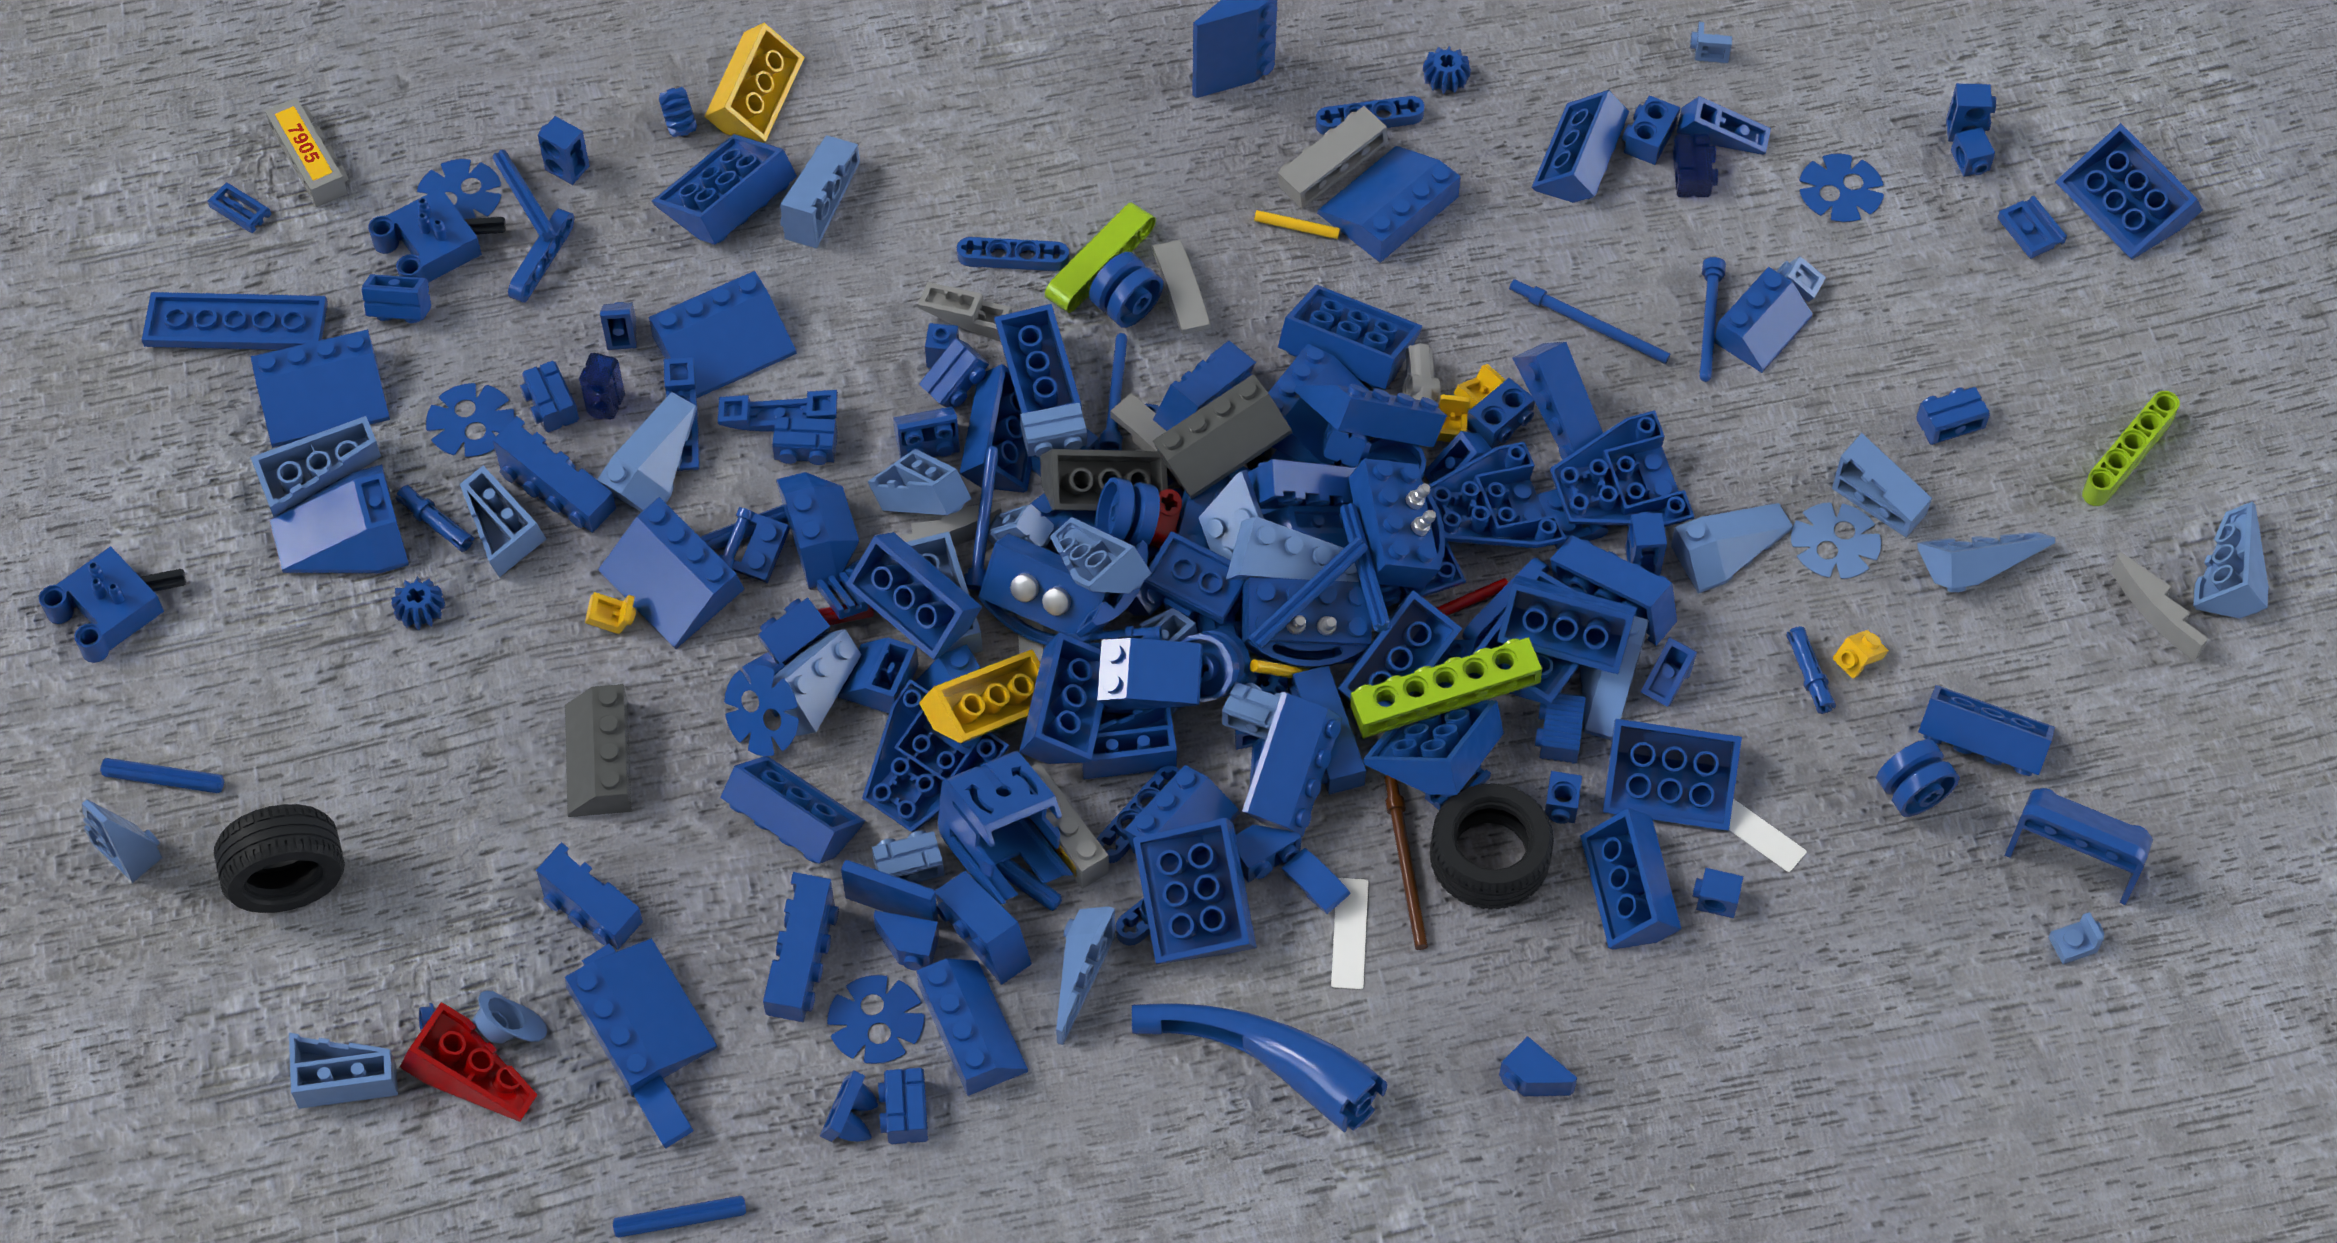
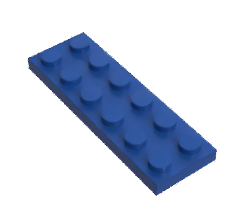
M151 292L142 343L144 347L281 350L322 340L328 301L326 296Z

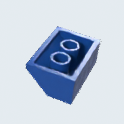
M1768 267L1720 319L1717 324L1714 343L1763 373L1812 318L1813 313L1794 283Z
M1184 765L1124 830L1131 849L1136 854L1133 842L1135 837L1221 818H1227L1233 822L1240 814V811L1209 777Z

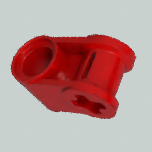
M1165 489L1159 492V518L1155 534L1149 544L1159 549L1171 531L1177 532L1182 499L1178 492L1173 489Z

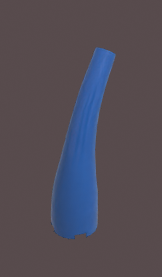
M1177 1003L1132 1005L1133 1034L1176 1033L1212 1039L1242 1050L1259 1060L1344 1133L1348 1127L1354 1131L1373 1114L1376 1109L1371 1104L1377 1093L1382 1097L1385 1095L1387 1082L1366 1064L1341 1048L1292 1026L1247 1012L1206 1005Z

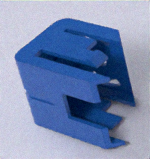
M1013 751L986 762L981 767L971 768L942 781L938 828L941 837L974 880L999 904L1007 903L1006 900L1017 896L1018 893L995 865L1018 855H1021L1042 883H1048L1062 876L1073 875L1027 818L1029 816L1055 849L1059 848L1060 829L1054 827L1046 818L1047 808L1050 809L1057 819L1062 818L1056 796L1018 751Z

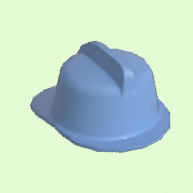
M486 990L480 993L478 997L480 1008L472 1019V1023L476 1026L475 1030L480 1032L489 1041L503 1044L516 1037L530 1042H539L545 1038L547 1034L546 1024L534 1011L506 999L494 991Z

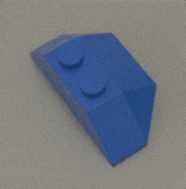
M807 472L776 479L808 589L817 588L816 581L820 579L827 583L828 577L832 575L838 580L840 578L839 573L844 571L859 544L858 534L843 486Z

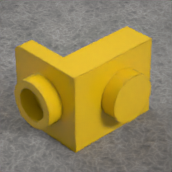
M1485 364L1482 365L1476 378L1458 384L1453 394L1470 398L1469 408L1472 409L1506 380L1490 365Z
M1445 394L1440 396L1438 408L1447 417L1436 441L1451 442L1460 431L1467 432L1470 398Z
M594 592L589 600L585 623L620 634L627 625L631 626L636 615V608L633 607L635 597L628 595L624 601Z
M1865 630L1848 636L1833 656V660L1851 678L1858 677L1866 665L1882 660L1889 650L1881 643L1877 635L1869 630Z

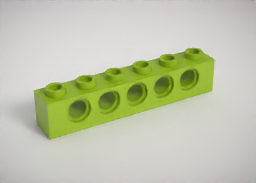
M1529 637L1521 640L1515 638L1508 640L1499 647L1479 649L1473 655L1467 657L1450 658L1444 664L1435 667H1421L1414 673L1406 676H1392L1385 680V682L1374 686L1369 684L1363 685L1354 692H1351V709L1362 737L1366 738L1541 683L1542 668ZM1508 664L1511 668L1504 670L1500 669L1498 665ZM1478 673L1482 677L1478 679L1470 678L1468 674ZM1441 682H1448L1452 686L1449 688H1442L1438 684ZM1417 691L1420 692L1422 696L1412 697L1409 695V693ZM1386 700L1390 701L1393 704L1391 706L1384 707L1378 703Z

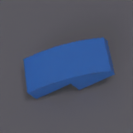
M1306 848L1301 850L1282 867L1284 874L1305 892L1308 899L1326 914L1331 912L1351 894L1346 886Z
M661 1075L633 1092L665 1149L694 1131Z

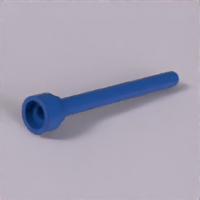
M1717 257L1705 259L1702 265V275L1707 281L1699 375L1703 382H1708L1711 379L1718 285L1725 276L1726 262Z
M1124 333L1117 334L1115 340L1106 429L1099 436V450L1122 451L1123 437L1118 431V423L1110 418V411L1121 402L1127 348V336Z
M990 446L986 450L972 567L968 568V573L964 574L967 589L981 590L986 574L984 562L998 460V449L995 446Z

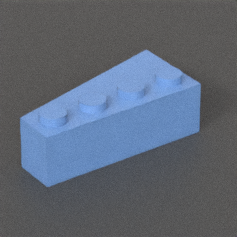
M826 135L821 144L816 147L813 156L780 204L782 215L780 224L784 229L786 240L813 248L818 247L860 163L858 144Z
M1254 516L1241 521L1226 579L1247 580L1249 577L1311 580L1344 548ZM1355 562L1335 581L1359 582Z

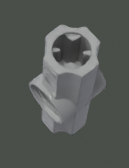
M1428 344L1410 345L1406 349L1407 376L1403 382L1402 393L1416 400L1426 397L1436 402L1440 393V381L1438 378H1434L1433 349Z

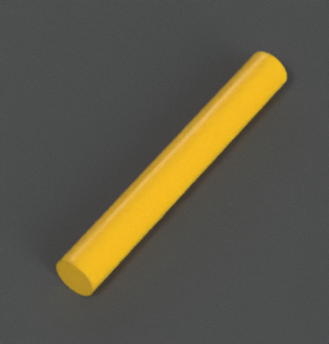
M1256 210L1254 218L1256 222L1337 240L1341 232V228Z
M1256 659L1250 662V670L1252 672L1292 678L1295 673L1311 670Z

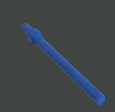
M1513 279L1510 284V290L1528 298V302L1538 307L1543 305L1664 364L1670 358V353L1547 295V291L1537 286L1533 288L1516 279Z

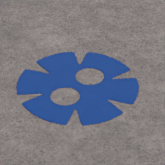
M1824 155L1822 158L1827 170L1815 161H1812L1801 173L1800 182L1815 185V187L1799 190L1806 205L1820 216L1832 206L1831 220L1850 222L1860 220L1861 217L1856 206L1868 214H1872L1880 206L1884 197L1883 193L1868 190V188L1884 185L1879 173L1864 160H1860L1851 169V155ZM1849 174L1859 175L1863 179V186L1857 190L1848 189L1843 183L1844 177ZM1826 185L1835 186L1839 190L1840 196L1835 201H1826L1820 196V189Z
M456 159L441 163L445 177L430 170L420 181L417 192L429 194L439 188H442L444 192H451L457 196V202L454 205L464 219L476 218L473 209L485 216H489L495 210L501 199V194L486 192V190L500 187L501 182L495 171L486 164L480 162L469 173L471 160ZM468 178H476L481 182V188L476 193L467 194L461 189L462 182Z
M462 384L450 388L439 396V399L449 408L431 405L426 417V430L445 429L431 439L442 451L455 455L464 442L465 457L478 456L495 449L493 439L496 436L492 431L500 433L514 419V409L496 411L497 408L508 402L509 399L495 387L485 385L476 398V384ZM463 400H470L475 404L476 409L471 416L460 417L455 413L456 404ZM474 422L481 423L486 428L484 436L476 440L469 439L465 435L466 427Z
M759 664L749 665L751 684L743 672L739 670L734 674L727 686L724 702L738 708V710L726 713V720L732 734L739 743L751 733L748 751L760 756H774L772 737L780 749L784 751L792 743L796 735L799 719L784 711L797 708V700L785 678H782L772 688L775 674L774 669ZM747 690L755 692L759 699V707L754 712L747 711L742 704V695ZM768 709L776 710L781 717V725L775 731L768 729L764 723V713Z
M884 975L865 976L847 984L846 988L855 1001L837 994L828 1012V1025H847V1027L831 1035V1039L838 1049L846 1056L854 1058L865 1045L864 1062L871 1064L889 1062L904 1055L906 1051L897 1037L915 1044L921 1035L924 1024V1014L905 1013V1011L921 1003L917 994L907 984L898 980L887 994V976ZM871 994L880 996L884 1002L882 1011L876 1015L864 1013L861 1009V1002L864 997ZM876 1023L886 1024L891 1031L890 1038L882 1044L871 1042L868 1038V1030L872 1025Z

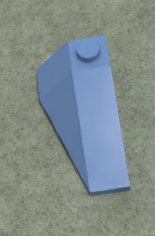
M671 392L613 455L597 480L612 491L614 497L640 512L644 511L659 497L667 503L674 489L673 481L677 468L679 469L681 465V454L690 434L697 410L696 405Z
M2252 501L2225 512L2214 538L2217 543L2212 555H2207L2204 562L2207 569L2204 576L2198 577L2195 583L2193 606L2196 610L2240 619L2268 608L2269 586L2256 505Z
M1779 503L1714 514L1676 526L1674 528L1671 548L1699 594L1726 584L1743 566L1747 567L1753 562V558L1763 550L1769 549L1790 532L1793 526Z
M1073 517L1050 536L1075 583L1092 592L1129 594L1139 588L1144 580L1152 574L1133 545Z
M2033 532L2000 535V541L1997 538L1976 536L1972 537V543L1966 541L1955 542L1954 538L1919 542L1917 545L1918 551L1934 583L1947 587L1949 592H1963L1967 586L1979 585L2055 544V537Z
M1635 616L1618 675L1580 665L1582 696L1586 697L1583 715L1584 733L1612 740L1614 720L1622 718L1644 644L1648 619Z
M85 800L82 803V811L85 816L83 821L86 824L84 830L92 845L132 883L162 859L157 848L160 842L151 831L146 830L143 832L134 823L89 800Z

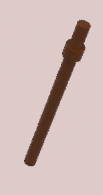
M1386 775L1384 780L1388 797L1385 799L1387 813L1392 818L1414 945L1416 950H1424L1428 947L1403 814L1406 810L1404 797L1400 795L1398 781Z

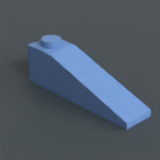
M1112 907L1079 909L1075 919L1070 918L1066 924L1063 934L1066 937L1056 1027L1058 1044H1064L1115 939V909Z

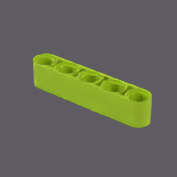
M1128 203L1050 281L1045 290V298L1066 312H1073L1089 296V290L1098 272L1115 256L1124 252H1132L1151 233L1156 223V217L1134 203Z
M2170 391L2157 392L2090 471L2082 491V497L2088 504L2102 506L2107 503L2168 430L2180 405V401L2174 393Z

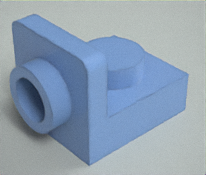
M1699 22L1697 32L1691 33L1690 49H1695V60L1720 63L1729 62L1732 36L1704 34V22Z
M1801 256L1790 263L1785 261L1777 270L1778 273L1794 283L1801 296L1807 302L1815 298L1826 279L1822 273Z
M2088 912L2082 915L2080 922L2051 931L2048 938L2062 964H2066L2097 953L2104 940V931L2101 924L2095 921L2091 913Z

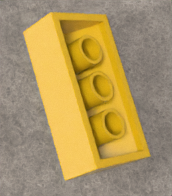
M765 22L745 31L704 117L724 134L731 136L736 134L765 143L805 57Z
M1033 649L934 686L919 704L935 731L959 743H964L1028 717L1040 662Z

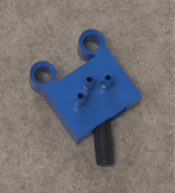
M439 188L386 216L373 218L368 225L374 249L382 254L393 252L399 246L400 240L410 251L411 254L402 256L397 261L396 268L399 276L426 278L429 283L482 255L476 235L504 233L506 231V221L504 217L464 219L442 188Z
M110 546L56 585L45 587L39 594V602L48 620L55 624L69 621L73 616L74 608H78L91 623L84 624L76 630L74 635L75 641L83 658L88 662L96 663L104 660L111 649L164 612L158 596L154 593L155 591L186 585V576L183 569H176L139 577Z

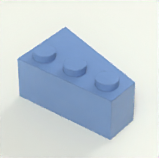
M917 449L912 450L867 481L882 511L949 515L961 510L963 504L972 499L956 468Z

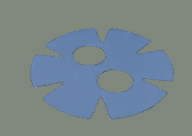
M1821 503L1803 512L1813 526L1797 520L1793 525L1791 532L1792 546L1810 547L1798 554L1797 558L1804 566L1821 576L1829 578L1835 564L1841 579L1858 576L1869 569L1859 555L1872 560H1877L1881 549L1880 534H1861L1873 527L1875 523L1864 512L1853 506L1842 504L1836 517L1832 503ZM1839 522H1848L1854 526L1855 535L1850 539H1841L1835 535L1834 527ZM1824 541L1832 542L1837 546L1838 554L1833 559H1824L1818 555L1817 546Z

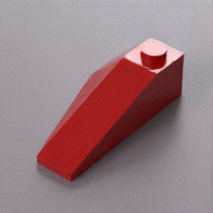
M440 1002L408 1049L399 1068L429 1086L521 1122L538 1094L512 1066H507L495 1053L497 1049L491 1042L486 1043L475 1031L476 1026L469 1018Z

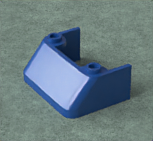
M2041 788L2031 791L2004 856L2011 858L2022 829L2038 834L2130 872L2131 875L2120 900L2121 904L2126 905L2144 868L2153 839L2148 831L2141 826L2130 825L2059 796L2050 789Z

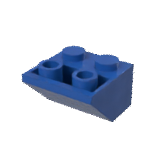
M952 406L893 417L900 459L914 449L931 457H946L960 452L958 420Z
M887 637L860 645L858 650L862 655L839 692L838 698L882 712H890L893 702L908 681L913 679L919 663L917 646Z

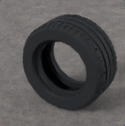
M1482 783L1481 785L1469 786L1467 789L1464 788L1458 795L1451 796L1441 806L1434 820L1430 843V863L1434 870V875L1449 894H1452L1454 898H1458V901L1465 902L1467 905H1472L1476 908L1480 907L1481 909L1488 908V910L1516 906V904L1522 903L1523 900L1529 899V896H1532L1542 886L1547 877L1554 844L1552 825L1541 805L1531 798L1530 795L1515 787L1499 783ZM1484 823L1498 824L1512 830L1523 842L1526 852L1521 860L1510 867L1497 870L1481 868L1470 862L1463 855L1457 840L1463 832L1472 826Z
M282 804L252 811L230 823L221 832L214 846V858L224 897L238 908L250 912L276 913L306 906L324 897L334 889L344 873L345 862L336 825L328 815L311 806Z

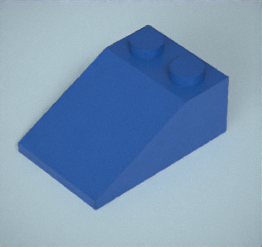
M1139 638L1102 640L1097 700L1113 711L1199 706L1203 645L1192 642Z

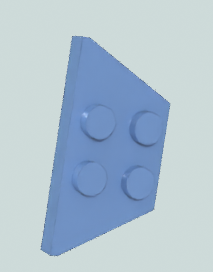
M1247 470L1237 473L1199 516V521L1210 550L1231 560L1241 521L1254 516L1264 519Z

